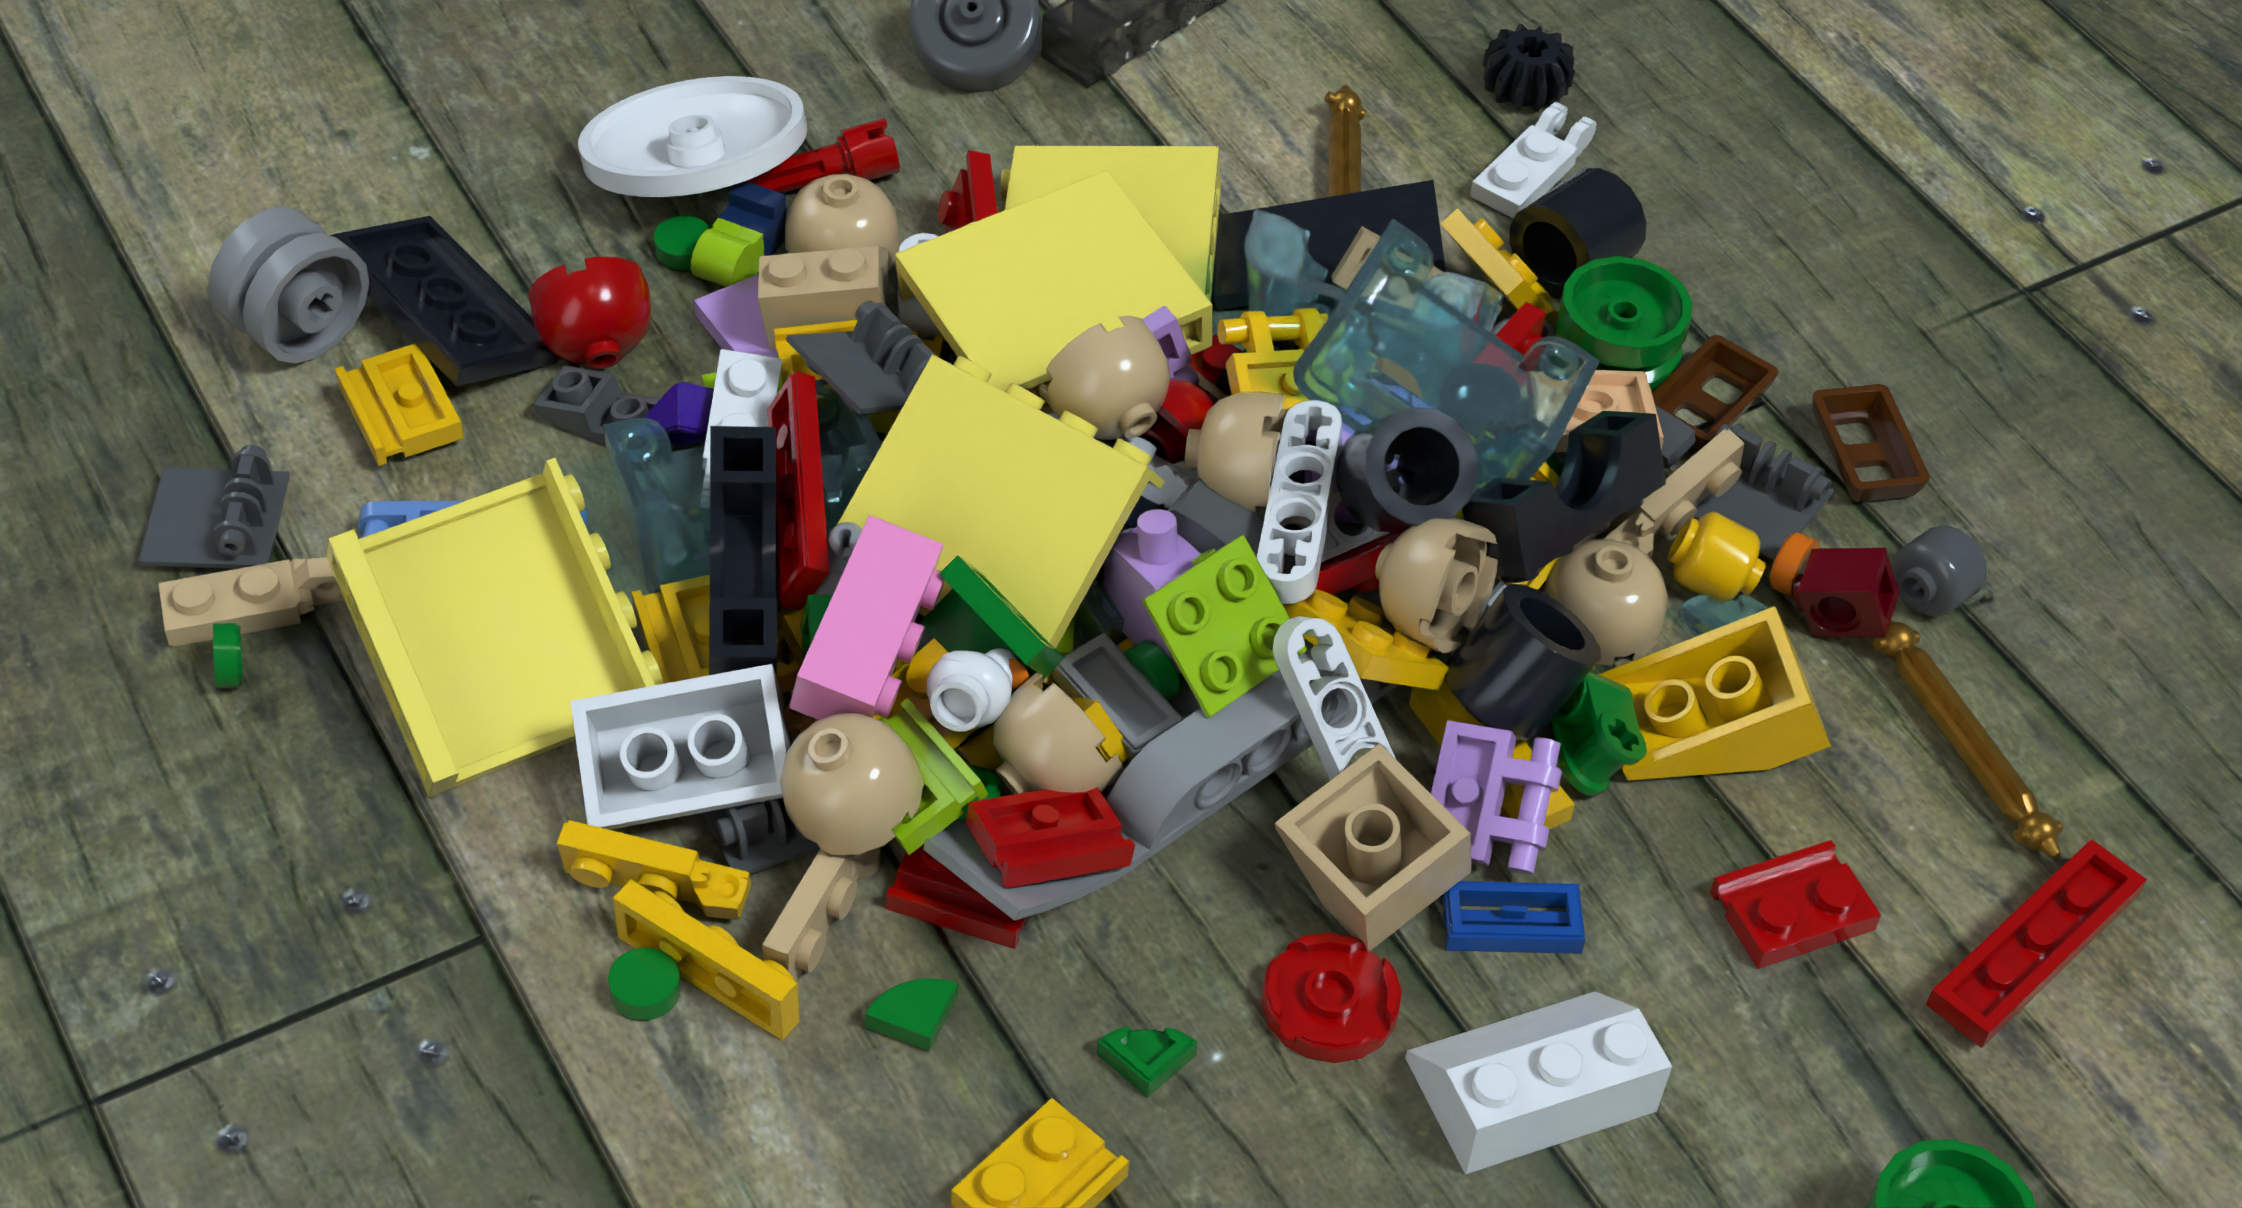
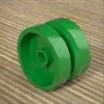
M1621 256L1594 259L1575 269L1564 284L1559 319L1555 325L1554 341L1551 345L1550 361L1554 369L1643 371L1647 374L1651 393H1653L1679 368L1682 357V345L1686 341L1692 319V300L1683 283L1660 266L1643 259Z
M1954 1139L1920 1141L1897 1152L1880 1173L1871 1192L1870 1201L1865 1206V1208H2037L2032 1191L2012 1166L1985 1148Z

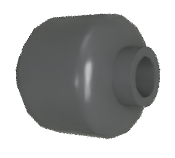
M1947 525L1929 528L1896 553L1891 564L1899 590V597L1917 613L1930 617L1949 614L1978 593L1986 579V562L1978 544L1972 537L1960 529Z

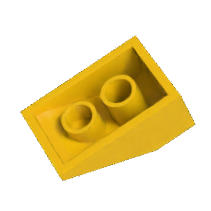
M1776 606L1598 674L1625 685L1633 695L1634 710L1640 732L1646 742L1647 752L1638 763L1634 765L1625 764L1622 767L1628 781L1770 770L1831 747L1797 653Z

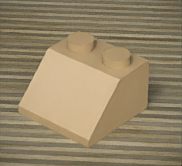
M877 245L759 256L758 302L770 350L775 349L774 329L856 320V310L866 301L884 303L888 307V254L885 247Z
M1380 743L1275 822L1278 834L1323 907L1351 936L1362 940L1367 951L1374 949L1472 872L1471 833Z

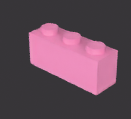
M871 515L868 516L797 674L789 706L790 709L818 720L843 713H859L872 718L876 714L887 719L902 680L891 677L898 660L908 664L911 663L925 626L915 623L921 606L933 611L945 583V580L939 575L941 571L936 569L944 544Z

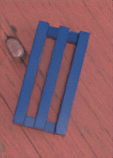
M1459 881L1441 895L1442 906H1444L1443 925L1447 931L1445 936L1446 951L1582 954L1585 944V932L1579 884ZM1460 906L1501 907V910L1461 909ZM1528 908H1566V912L1528 911Z

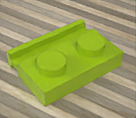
M907 698L900 703L902 707L900 712L889 720L881 717L879 720L887 723L911 748L919 763L924 782L920 807L911 819L907 813L903 820L892 829L896 835L894 837L896 841L910 855L925 844L927 838H933L964 814L961 809L976 797L979 800H983L989 794L978 776Z

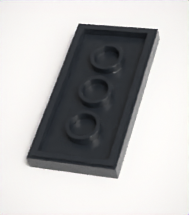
M1434 180L1219 215L1212 284L1216 311L1346 290L1333 283L1331 276L1362 226L1447 274Z
M431 216L330 235L338 238L355 251L365 262L370 282L367 295L456 387L557 363L558 356L539 338L532 317Z

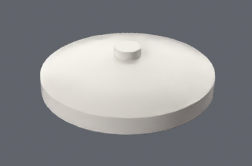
M743 76L698 78L652 88L608 107L594 117L582 130L578 140V148L586 176L591 182L605 190L638 197L684 196L732 186L759 176L778 166L793 155L802 145L807 134V122L801 98L796 92L783 84L767 79Z

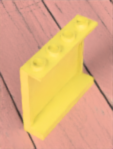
M1219 146L1014 147L1011 169H1002L1001 199L1005 206H997L998 213L1067 186L1075 181L1108 170L1211 302L1221 197Z
M1108 170L1075 181L1067 186L1022 202L1017 206L969 223L964 227L916 244L895 254L899 296L905 301L916 297L957 357L958 355L962 356L992 374L988 381L990 385L1004 392L1007 391L1010 383L1028 390L1045 401L1040 411L1046 414L1054 413L1039 391L1040 383L1048 387L1052 381L1046 368L1051 360L1070 341L1095 325L1101 323L1106 331L1110 332L1116 328L1125 327L1118 317L1130 315L1143 319L1165 305L1177 318L1191 355L1212 347V303Z
M932 354L838 524L852 522L863 529L868 516L871 515L944 544L937 570L942 571L957 555L979 569L1056 649L1146 485L1150 484L1161 489L1165 481L1148 467L1152 456L1136 446L1118 438L1114 447L1111 448L1094 439L1098 429L1082 418L1064 410L1058 420L1040 411L1045 401L1028 390L1010 383L1007 391L1004 392L988 383L992 374L976 363L958 355L952 365ZM946 581L943 585L936 605L952 589V587ZM921 606L919 613L926 616L931 610ZM1052 672L1043 680L1044 683L1051 685L1054 682V679L1051 677Z
M556 458L546 460L542 474L358 539L355 529L328 538L326 558L428 797L575 741L571 701L663 684L662 675L653 654L649 650L641 652L631 629L637 627V621L627 595L623 591L615 593L607 576L606 570L611 568L607 548L597 532L589 535L580 512L585 510V503L580 487L572 474L563 476Z

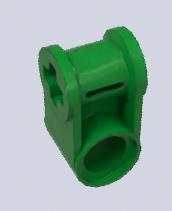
M1593 672L1587 675L1551 720L1555 740L1561 743L1558 760L1562 773L1570 784L1586 795L1597 796L1602 794L1608 788L1612 775L1625 764L1634 765L1638 763L1647 752L1646 742L1640 732L1636 718L1633 695L1630 689L1621 683Z

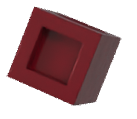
M1886 547L1812 549L1804 574L1798 575L1794 583L1795 606L1799 612H1804L1812 637H1886L1899 596L1898 586Z

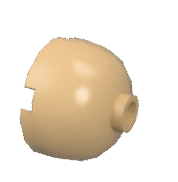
M842 174L828 175L815 179L800 189L786 213L785 247L788 253L879 245L887 249L888 270L892 268L895 262V254L899 252L898 220L894 206L879 186L865 178Z
M1130 315L1118 317L1125 327L1116 328L1110 332H1107L1101 323L1095 325L1070 341L1051 360L1046 371L1052 378V381L1048 387L1040 383L1039 391L1059 419L1064 410L1082 418L1098 429L1094 436L1096 440H1112L1123 436L1134 438L1152 427L1157 419L1156 413L1165 401L1171 377L1169 362L1156 337L1142 318Z
M1261 391L1238 392L1220 399L1207 411L1201 430L1189 429L1185 451V467L1197 468V477L1201 478L1209 488L1222 497L1246 509L1257 512L1264 519L1270 493V483H1272L1284 418L1286 416V409H1281L1286 398L1285 394Z
M1435 518L1420 525L1410 526L1397 537L1394 543L1386 545L1378 557L1375 574L1379 580V596L1385 617L1395 629L1438 652L1447 653L1456 650L1461 645V642L1455 641L1452 638L1459 632L1462 626L1470 629L1475 627L1481 619L1491 597L1497 574L1498 560L1486 556V542L1497 544L1495 535L1487 528L1465 520Z
M1612 539L1589 540L1576 545L1572 553L1561 557L1555 563L1550 576L1545 581L1542 592L1564 605L1592 632L1601 649V659L1596 665H1613L1615 657H1625L1633 653L1632 661L1644 657L1658 643L1667 611L1668 595L1660 570L1647 554L1631 544Z
M1038 672L1035 673L1013 692L1009 704L1001 716L994 722L993 744L1003 762L995 770V773L1013 795L1044 789L1057 792H1086L1098 787L1100 792L1104 791L1123 773L1124 769L1120 759L1116 754L1107 763L1105 762L1102 755L1096 749L1106 739L1082 709L1056 684L1052 683L1046 690L1042 691L1043 675Z
M859 713L835 714L814 722L801 732L786 753L780 778L784 804L788 816L804 838L806 837L808 840L816 842L821 850L832 855H859L887 844L896 837L892 829L903 820L907 813L912 819L919 809L924 786L919 763L911 748L887 723Z

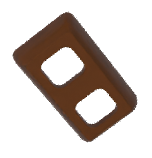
M1713 335L1652 393L1655 406L1673 416L1681 409H1688L1712 424L1703 432L1675 416L1695 430L1696 442L1689 449L1697 453L1716 436L1724 423L1732 426L1769 389L1778 375V369L1720 335ZM1712 378H1721L1743 391V394L1734 403L1726 404L1703 391L1702 387Z
M1873 384L1817 390L1813 393L1812 406L1815 419L1850 498L1854 503L1908 498L1924 488L1930 479V475L1887 386ZM1863 423L1869 427L1875 442L1845 444L1842 442L1835 425ZM1883 466L1888 469L1892 479L1861 482L1855 468Z

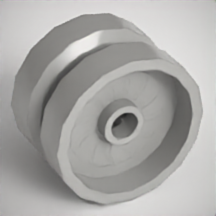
M282 206L263 210L242 222L224 241L211 266L208 291L212 306L228 322L242 333L248 334L276 360L297 364L318 358L335 347L354 327L365 306L370 282L367 266L355 251L338 238L328 235L318 223L302 211Z

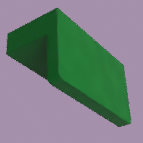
M957 555L939 573L952 589L934 607L933 611L931 610L922 619V626H925L924 629L948 652L974 651L986 654L996 648L1008 649L1015 653L1021 660V663L1027 668L1028 679L1038 672L1043 675L1044 680L1063 661L1064 657L975 566Z

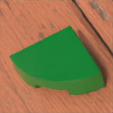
M924 978L896 985L881 994L870 1005L865 1013V1028L930 1051L958 998V983L944 979Z
M1123 1027L1106 1034L1098 1040L1097 1055L1148 1098L1196 1056L1198 1042L1187 1034L1173 1028L1165 1027L1163 1032L1147 1029L1131 1031V1027Z

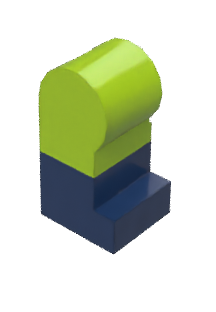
M748 181L735 184L728 192L729 205L714 222L712 228L702 233L696 243L691 259L692 274L697 278L717 283L723 287H728L755 276L759 272V256L773 255L785 241V194Z

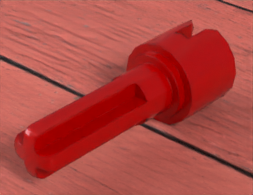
M882 118L840 130V136L836 137L835 144L790 156L771 170L746 181L783 193L804 187L811 181L828 175L849 174L867 180L877 179L900 172V163L894 138L885 134L888 125L886 119Z

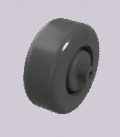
M912 0L910 5L909 28L916 54L927 72L936 80L949 87L973 92L991 91L1004 87L1015 81L1028 69L1039 50L1042 23L1037 0Z

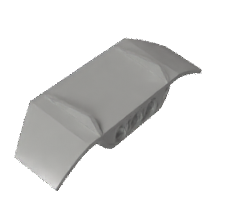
M1495 578L1490 599L1504 585L1497 578ZM1353 587L1333 595L1344 603H1350L1352 597H1359L1383 609L1379 596V587L1360 594H1355ZM1385 618L1384 622L1395 629L1390 621ZM1304 638L1307 651L1298 656V658L1313 661L1311 649L1315 645ZM1431 649L1429 653L1434 656L1438 651ZM1318 669L1321 677L1330 676L1334 673L1333 671ZM1280 670L1210 718L1205 716L1183 674L1178 673L1180 681L1179 693L1169 703L1183 717V720L1150 741L1130 763L1125 760L1122 763L1123 773L1101 792L1122 824L1121 835L1125 840L1132 839L1135 844L1131 866L1005 889L1001 883V871L998 867H991L967 827L966 820L956 819L933 838H927L923 850L1010 918L1018 920L1075 901L1117 881L1313 745V742ZM1360 678L1371 704L1399 685ZM1338 688L1331 690L1325 695L1321 706L1323 719L1331 727L1341 723L1348 712L1347 697ZM1003 784L1002 796L1013 795Z

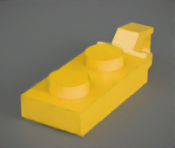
M571 820L568 823L564 822L556 843L565 872L570 873L575 880L582 884L595 888H606L610 883L625 886L632 879L653 893L661 891L671 896L674 900L680 899L696 903L698 907H701L706 917L739 920L751 888L749 872L702 861L699 859L698 851Z

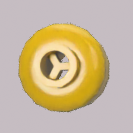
M1717 512L1706 513L1698 520L1689 517L1677 533L1667 556V561L1674 564L1673 576L1678 584L1718 604L1731 601L1739 591L1746 595L1751 594L1760 581L1766 567V562L1758 559L1760 552V539L1754 531Z

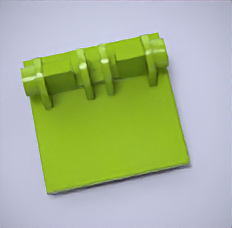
M1244 534L1238 536L1217 551L1213 548L1191 560L1193 567L1141 600L1207 718L1212 717L1279 670L1273 653L1274 637L1279 627L1290 619ZM1306 646L1297 651L1298 656L1307 651Z

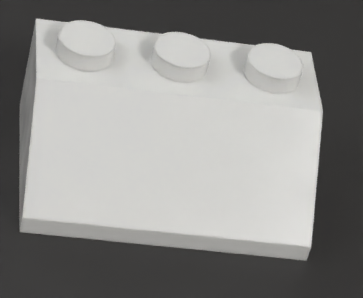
M772 664L571 701L588 825L612 830L783 798L780 778L786 753L791 746L782 690Z
M1596 991L1407 1050L1405 1057L1465 1175L1657 1112L1672 1069L1670 1061L1640 1009Z

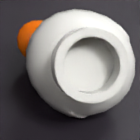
M996 648L986 654L974 651H952L942 655L941 659L932 667L927 678L926 692L932 713L941 725L953 731H968L995 722L1009 704L1012 690H1017L1028 680L1029 674L1027 668L1021 663L1017 655L1008 649Z

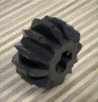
M1519 23L1515 32L1508 29H1500L1497 38L1490 41L1488 49L1485 50L1483 66L1485 67L1483 75L1485 81L1484 89L1495 93L1496 103L1511 102L1514 104L1516 111L1522 106H1528L1539 113L1543 104L1550 106L1554 102L1559 103L1564 95H1568L1569 87H1572L1575 70L1573 69V46L1562 43L1561 33L1547 34L1543 32L1542 25L1533 30L1527 29L1523 24Z

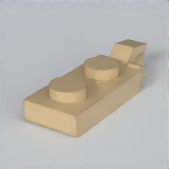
M1730 429L1721 431L1666 479L1664 486L1643 499L1644 503L1636 508V512L1604 539L1631 544L1652 559L1653 543L1666 532L1671 536L1677 534L1689 517L1694 518L1697 513L1696 506L1712 493L1715 497H1719L1736 483L1742 473L1740 464L1745 443Z
M326 557L292 559L291 561L288 559L158 583L164 630L169 646L172 645L173 647L213 640V623L237 622V625H241V634L300 624V615L314 610V606L345 601Z

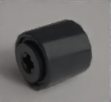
M1583 168L1516 213L1510 225L1509 244L1512 254L1516 253L1538 278L1536 282L1551 297L1561 299L1564 284L1575 269L1594 259L1614 256L1632 258L1635 256L1646 240L1647 221L1641 202L1632 188L1619 176L1602 168Z
M1413 407L1363 425L1346 440L1337 460L1336 485L1343 505L1358 522L1378 532L1402 533L1410 526L1420 525L1430 519H1450L1469 502L1478 480V456L1470 435L1456 419L1437 409ZM1395 459L1398 461L1397 471L1406 475V483L1394 486L1392 489L1385 474V466L1392 464Z
M1510 584L1502 590L1448 660L1446 665L1450 668L1445 674V679L1461 705L1480 723L1490 728L1512 731L1517 740H1534L1543 732L1601 659V649L1592 632L1575 614L1560 602L1542 591L1529 586Z

